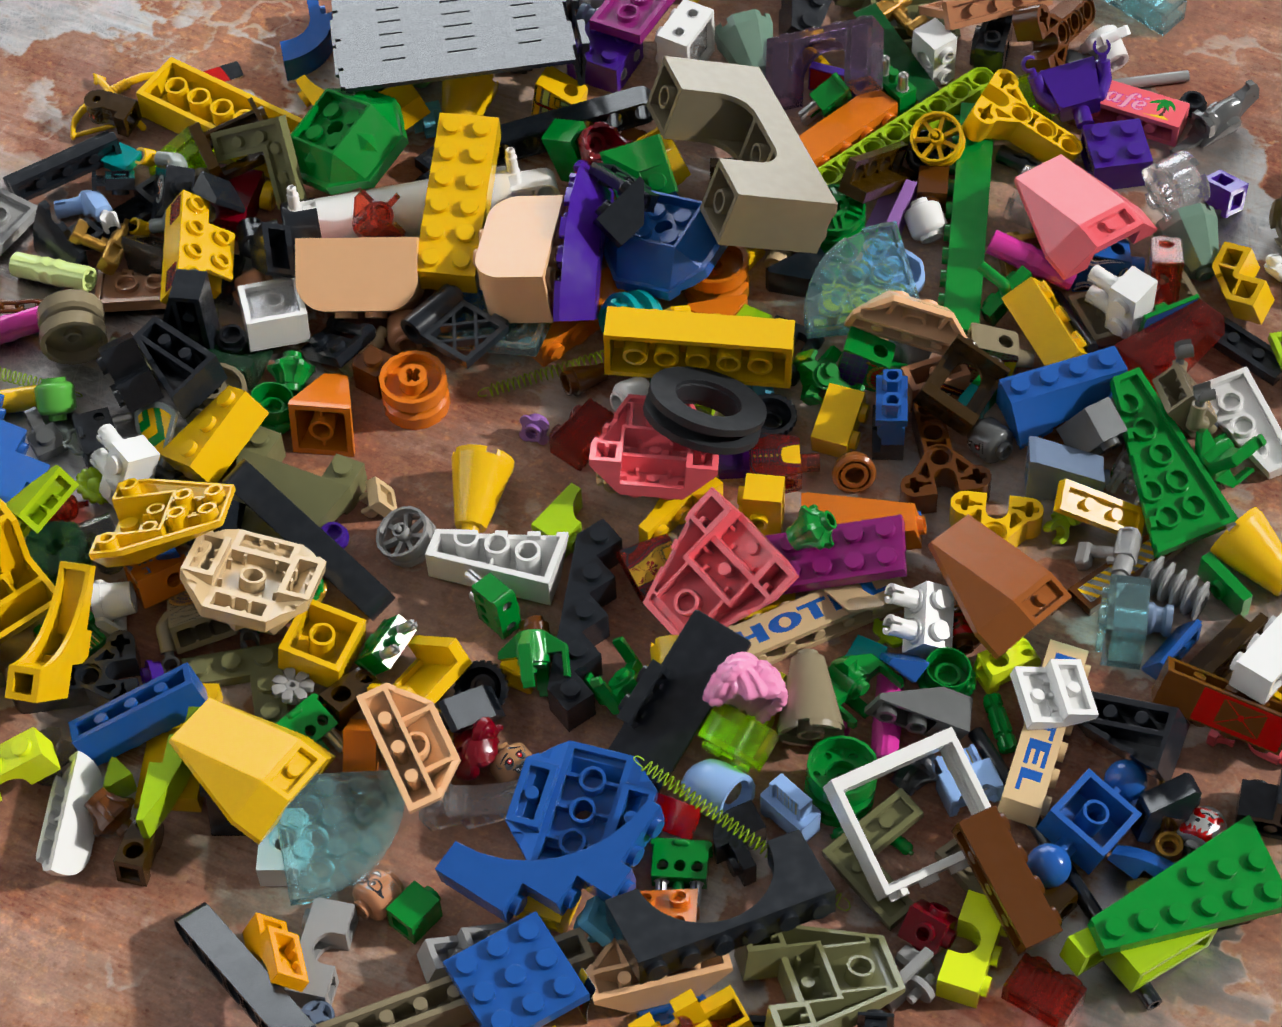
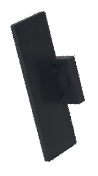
M695 610L663 662L660 664L652 659L649 665H644L637 675L636 682L638 683L631 694H626L621 700L618 707L620 712L617 717L624 724L608 750L642 757L644 761L639 757L636 758L643 766V769L650 761H653L649 772L654 766L658 765L655 775L663 768L664 771L660 779L669 772L668 780L713 708L708 702L702 700L704 689L707 687L711 675L716 672L718 665L723 663L729 655L737 652H747L751 647V642L701 611ZM654 769L647 776L656 787L658 793H660L666 776L657 783L660 773L652 779Z

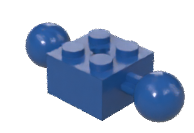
M1129 759L1118 760L1107 768L1104 781L1088 768L1047 813L1036 829L1052 843H1045L1035 847L1028 855L1027 862L1032 874L1040 878L1044 888L1058 887L1068 879L1071 872V860L1090 875L1139 819L1142 813L1130 803L1138 799L1148 786V777L1141 765Z

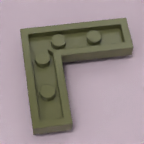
M286 115L210 133L218 162L263 151L278 209H280L281 203L288 202L286 188L289 185L296 186L299 200L307 198Z
M279 642L181 659L182 664L188 662L202 683H219L220 687L251 682L255 716L277 723L289 713L288 704L282 702V697L274 698L271 690L273 678L276 675L284 676L283 670L278 668Z
M900 788L858 822L876 856L924 817V812ZM845 833L822 850L823 857L889 931L905 919L910 905L914 904V902L908 895L894 902H890L888 897L877 901ZM880 865L888 884L893 882L894 880Z

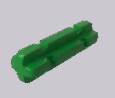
M997 692L987 694L983 698V705L986 713L989 714L987 717L994 737L998 740L999 752L1003 755L1014 753L1017 748V741L1015 735L1012 734L1013 729L1006 709L1002 707L1004 703L1001 695Z

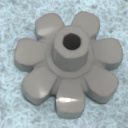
M292 667L284 670L285 677L276 675L272 680L273 686L271 690L274 698L282 697V702L285 704L295 705L301 703L307 698V692H313L314 682L310 679L309 674L301 671L296 675L295 668Z

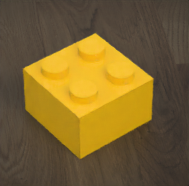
M312 599L308 610L293 619L278 647V668L282 670L291 667L295 668L296 675L301 671L309 674L313 682L327 688L330 687L351 669L365 642L366 620Z

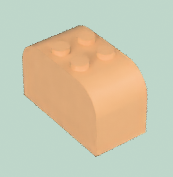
M564 195L511 197L499 202L489 211L484 229L479 231V247L473 253V263L475 268H477L479 276V287L483 292L489 315L492 316L496 313L507 319L509 323H553L554 281H557L558 276H561L562 270L557 267L556 255L558 246L564 243V238H559L561 217H563L564 212H567L563 202Z
M295 238V283L297 292L306 305L318 311L335 313V318L358 319V313H365V318L388 319V313H395L404 309L409 310L420 301L425 290L421 288L417 272L419 238Z

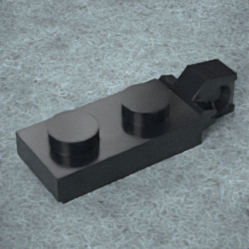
M593 162L588 172L599 179L598 183L600 185L615 190L628 178L633 182L637 179L614 164ZM645 183L644 212L654 213V208L660 196L652 192L651 187Z

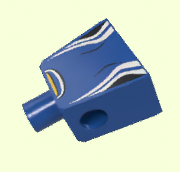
M1123 239L1094 254L1088 268L1077 274L1071 286L1072 292H1085L1089 290L1093 284L1087 281L1088 275L1097 264L1113 275L1120 277L1132 266L1144 272L1145 259L1144 257L1131 256L1129 241Z

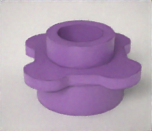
M536 413L521 416L519 419L522 425V430L519 433L520 438L524 441L538 442L540 445L547 444L549 441L547 432L550 428L548 420Z

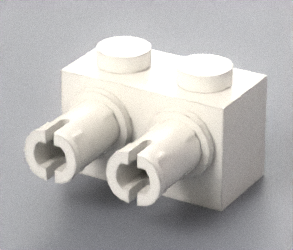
M1097 264L1088 275L1087 281L1093 285L1087 291L1085 301L1105 313V328L1109 329L1114 335L1130 342L1137 335L1143 316L1153 312L1158 281L1134 266L1118 277Z
M105 424L97 431L98 435H96L97 440L105 448L95 450L91 455L90 463L103 475L99 491L114 508L112 497L118 483L130 478L137 480L154 479L160 453L144 435L123 439L111 424Z
M926 581L913 588H907L895 583H889L884 594L892 597L885 596L884 601L887 604L904 607V618L888 614L884 618L883 625L890 628L884 627L883 634L902 638V653L917 655L923 659H927L929 654L937 648H952L954 596L949 586Z

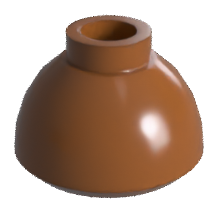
M857 451L841 455L836 460L832 469V479L835 486L846 493L865 491L873 484L876 478V468L873 461L867 455Z

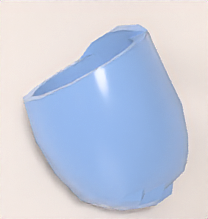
M707 759L694 764L686 771L681 781V785L685 783L683 791L688 787L691 788L688 796L693 791H696L694 799L701 795L698 805L706 798L707 801L704 808L712 802L709 812L717 806L715 815L720 810H723L724 813L749 800L753 801L755 798V783L753 779L737 767L717 759ZM741 782L742 788L738 798L731 804H726L725 800L731 790ZM709 806L702 812L703 815H706ZM715 809L707 816L711 819ZM720 813L714 819L715 821L718 820Z

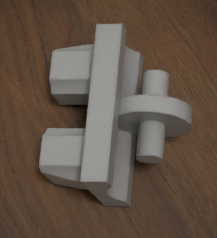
M905 945L897 953L895 963L902 969L899 973L906 989L904 994L887 1004L885 1008L893 1013L905 1000L913 1005L918 999L925 1003H930L935 998V993L931 987L937 981L933 975L935 967L931 962L934 952L927 947H924L919 952L909 945Z

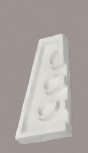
M1247 366L1209 380L1211 382V389L1216 391V399L1211 400L1210 403L1218 417L1219 427L1226 432L1228 437L1239 448L1252 437L1262 434L1267 442L1266 445L1259 448L1248 458L1268 479L1282 475V430Z

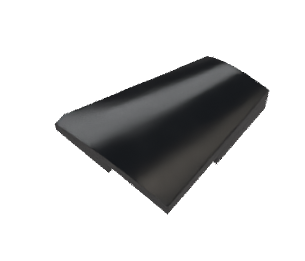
M46 200L40 202L33 225L34 250L41 257L61 259L66 262L89 266L85 248L81 244L75 245L68 241L71 235L69 228L63 221L57 224L52 220L51 206Z

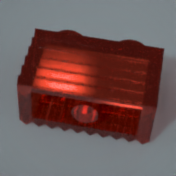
M589 398L582 406L576 405L571 411L569 419L562 425L557 424L549 434L550 453L576 470L581 471L589 463L592 440L595 437L599 438L602 434L603 426L606 422L610 423L613 420L614 414L611 410L608 411L606 407L598 404L597 401H593L592 398Z
M1024 953L1003 984L1001 998L1050 1027H1069L1085 1002L1087 988L1076 976L1071 974L1063 975L1060 971H1056L1046 959L1040 956L1031 957L1029 953Z

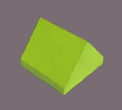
M111 757L108 762L103 787L108 792H112L117 796L127 797L137 791L133 774L116 757Z

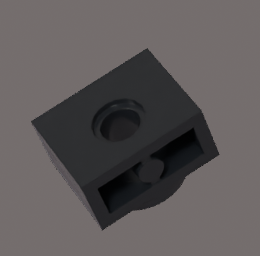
M1012 15L982 22L981 26H976L970 52V65L974 66V68H988L994 74L999 69H1005L1012 40Z

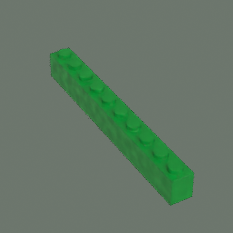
M961 102L960 114H954L961 127L976 103ZM959 133L958 136H952V143L956 145L959 142ZM966 138L965 150L961 157L950 165L949 175H955V179H949L947 197H953V202L947 201L945 218L951 219V224H946L944 227L943 241L949 242V247L943 246L941 264L947 265V270L941 269L939 287L945 288V293L939 292L938 305L947 307L955 314L966 335L971 322L980 324L983 275L977 271V268L984 262L993 139L973 142Z

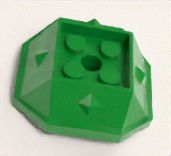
M327 88L291 133L303 184L330 195L346 193L357 188L362 190L374 188L409 143L404 129L401 106L397 100L373 90L357 91L349 94L346 91H341L340 88Z

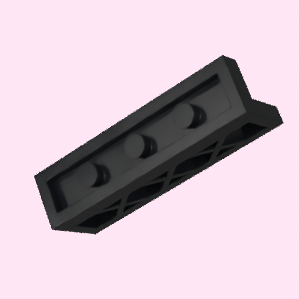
M107 130L4 176L3 180L11 193L29 201L104 167V163L101 162L104 156L112 152L118 155L122 151L114 132L109 133Z

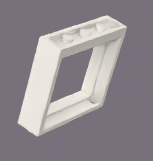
M952 727L834 778L823 787L877 901L888 897L890 902H894L910 894L908 887L919 883L920 887L924 888L939 881V873L949 869L952 875L969 867V864L963 852L959 851L888 884L845 793L940 751L971 815L991 807Z

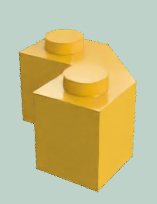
M1224 241L1212 264V269L1234 318L1262 325L1275 299L1267 281L1255 278L1260 269L1252 248Z

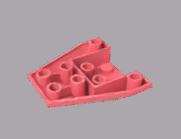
M1062 154L1014 179L1044 256L1063 280L1087 269L1094 254L1127 237L1135 244L1156 233L1158 230L1137 205Z

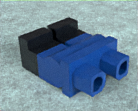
M884 369L883 375H876V405H873L872 460H903L905 427L908 424V376H902V370Z

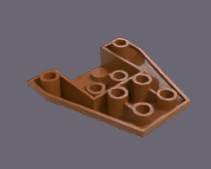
M969 514L927 545L973 634L996 660L1016 645L1028 632L1048 616H1052L1073 598L1049 570Z

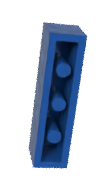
M188 662L68 722L72 744L78 751L90 757L97 766L107 763L111 757H116L132 748L139 747L144 742L184 723L188 707H201L208 699L206 688Z

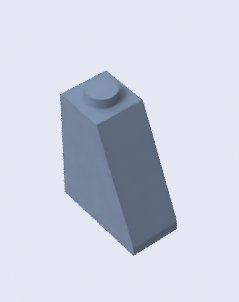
M1029 436L1024 472L1025 497L1037 500H1055L1059 481L1063 479H1069L1103 492L1106 485L1110 483V470L1104 469L1103 456L1036 436Z

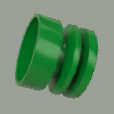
M829 184L827 186L838 205L837 212L831 219L826 238L821 243L820 248L834 265H838L858 257L864 248L866 204H862L839 192L840 185Z
M843 735L827 737L818 742L808 756L804 793L812 799V804L821 811V823L827 826L840 827L841 824L823 787L830 780L877 760L875 752L868 744L855 737ZM877 779L845 793L858 821L873 809Z

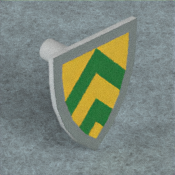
M153 402L134 412L137 434L139 436L144 435L158 452L185 427H175L179 412L164 402ZM160 456L158 465L165 467L166 461Z

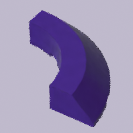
M578 160L574 164L573 169L577 173H570V181L568 187H566L563 201L564 206H569L568 212H564L560 220L559 238H564V243L558 246L556 255L557 267L562 269L561 276H558L557 281H554L553 321L558 322L595 320L599 316L601 270L607 236L593 221L598 217L595 211L607 199L611 203L614 201V190L598 183L599 179L588 173L590 165L586 160Z

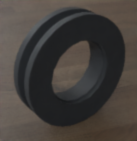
M690 366L670 367L657 372L651 379L648 394L643 405V413L649 424L666 438L693 450L719 455L740 454L751 450L759 440L761 428L767 415V409L762 399L745 384L716 371ZM686 404L708 407L723 414L725 417L705 414Z

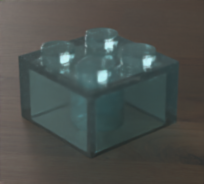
M1111 574L1109 587H1102L1097 621L1099 626L1095 644V652H1101L1100 665L1140 670L1147 636L1151 578Z

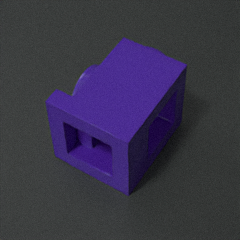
M1220 169L1202 178L1198 186V199L1216 210H1221V217L1227 218L1243 210L1249 183Z

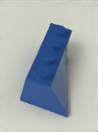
M1111 346L999 379L996 403L1021 450L1028 446L1029 436L1044 437L1051 433L1054 427L1065 421L1067 422L1084 408L1107 397L1113 398L1110 382L1113 377L1127 372L1128 368L1116 346Z

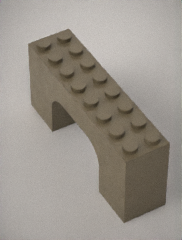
M664 56L646 104L663 139L711 144L726 151L733 158H737V160L719 158L700 206V210L718 245L817 254L821 243L826 238L831 219L837 212L838 203L760 67Z

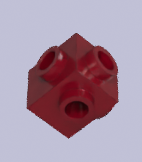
M920 899L910 905L897 936L912 944L911 947L919 952L924 947H927L934 952L935 956L944 949L949 950L958 934L954 930L958 918L951 915L950 910L946 906Z

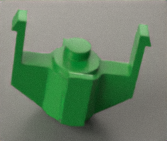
M834 345L830 346L818 361L815 360L818 351L810 349L797 353L792 362L800 374V381L802 383L800 400L808 406L822 404L823 398L818 394L822 391L826 392L829 383L864 391L866 388L863 384L851 386L840 378V371L836 363L842 351Z
M1201 428L1196 432L1195 453L1216 484L1226 488H1234L1255 470L1253 467H1245L1237 475L1233 476L1230 469L1238 466L1259 448L1264 447L1267 442L1264 436L1259 434L1252 437L1240 448H1234V444L1228 438L1226 432H1222L1213 438L1208 429Z
M529 629L520 631L498 652V660L500 661L517 659L524 689L535 687L534 674H536L537 690L540 697L548 696L547 687L550 677L548 664L551 663L550 655L562 653L564 676L567 678L571 677L568 645L545 630Z
M622 636L613 639L612 643L626 662L625 667L619 669L608 684L600 676L594 677L591 672H588L583 679L585 684L594 693L598 703L607 706L613 715L619 714L618 707L621 700L626 694H631L638 683L636 682L637 675L643 667L626 639Z
M872 653L844 655L835 659L828 667L842 719L847 722V727L851 729L857 727L858 720L841 705L845 702L864 719L870 716L864 713L865 707L868 704L860 696H863L869 690L870 680L880 672L900 689L904 686L903 677L897 675Z

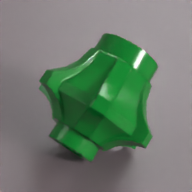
M288 350L283 352L282 358L275 359V363L267 365V371L274 377L276 383L287 386L292 391L293 396H295L305 388L307 380L316 372V366L307 363L301 358V352Z
M812 504L809 508L804 505L800 507L798 518L786 529V535L791 546L797 551L810 547L818 550L823 548L829 549L834 546L832 532L837 527V523L830 511H820L815 504Z

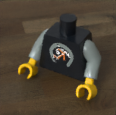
M143 147L136 149L144 154L141 161H135L136 164L148 167L156 164L157 166L151 219L149 222L137 217L130 219V223L137 226L134 231H129L130 234L145 239L150 232L153 234L165 232L166 209L182 190L194 192L192 189L195 181V169L188 168L185 157L179 153L156 152L153 149Z

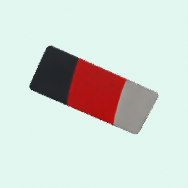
M237 61L203 71L224 82L244 76Z

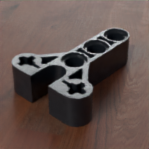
M126 630L115 631L108 636L106 644L83 662V664L72 665L68 698L40 703L12 699L16 709L21 713L31 714L87 705L97 708L139 687L137 677L122 679L140 676L141 657L134 636Z

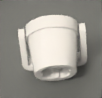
M1115 25L1100 27L1087 37L1085 43L1080 45L1083 54L1089 53L1094 56L1095 60H1098V55L1095 54L1092 48L1093 43L1096 40L1097 51L1104 52L1107 49V39L1111 44L1107 58L1110 59L1111 72L1122 68L1129 60V55L1121 38L1130 35L1131 32L1128 25L1119 28Z
M98 579L93 583L91 607L95 618V625L108 634L118 630L127 631V616L137 613L136 593L131 581L107 583L104 580Z

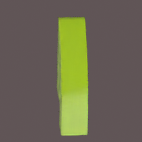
M1086 927L1067 937L1059 956L1076 976L1104 961L1130 993L1208 947L1218 928L1101 956L1089 928Z

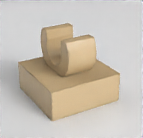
M376 476L365 481L367 492L361 494L359 499L368 506L361 510L362 514L368 518H374L378 514L386 517L391 511L397 509L395 490Z

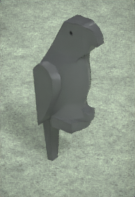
M1248 80L1240 90L1218 102L1210 104L1204 112L1198 109L1192 112L1191 124L1193 126L1187 134L1189 137L1171 149L1170 153L1175 157L1196 146L1204 148L1237 131L1242 123L1241 116L1259 98L1260 88L1254 81Z

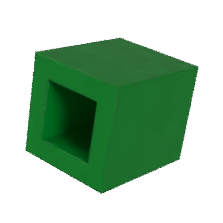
M414 880L386 908L389 925L415 945L443 917L439 894L430 886L424 888Z

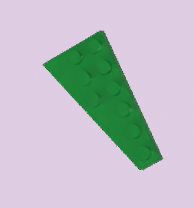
M1140 367L1113 377L1110 387L1116 410L1128 429L1123 433V438L1154 558H1159L1161 555L1164 556L1235 526V521L1238 520V517L1176 422L1167 414L1161 399Z
M1249 814L1092 917L1087 926L1100 955L1104 956L1282 913V879Z

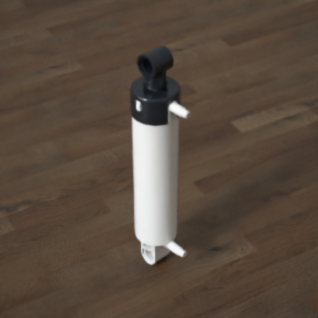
M508 147L505 150L506 167H496L490 210L499 202L511 197L560 195L554 172L548 168L520 171L515 149ZM429 179L299 200L296 186L289 185L286 188L288 202L280 204V212L282 218L281 225L290 226L294 261L295 238L381 237L386 229L389 228L396 229L407 237H420ZM255 217L242 219L236 226L238 249L244 257L251 259L249 242L262 222ZM271 219L272 221L266 222L278 224V219Z

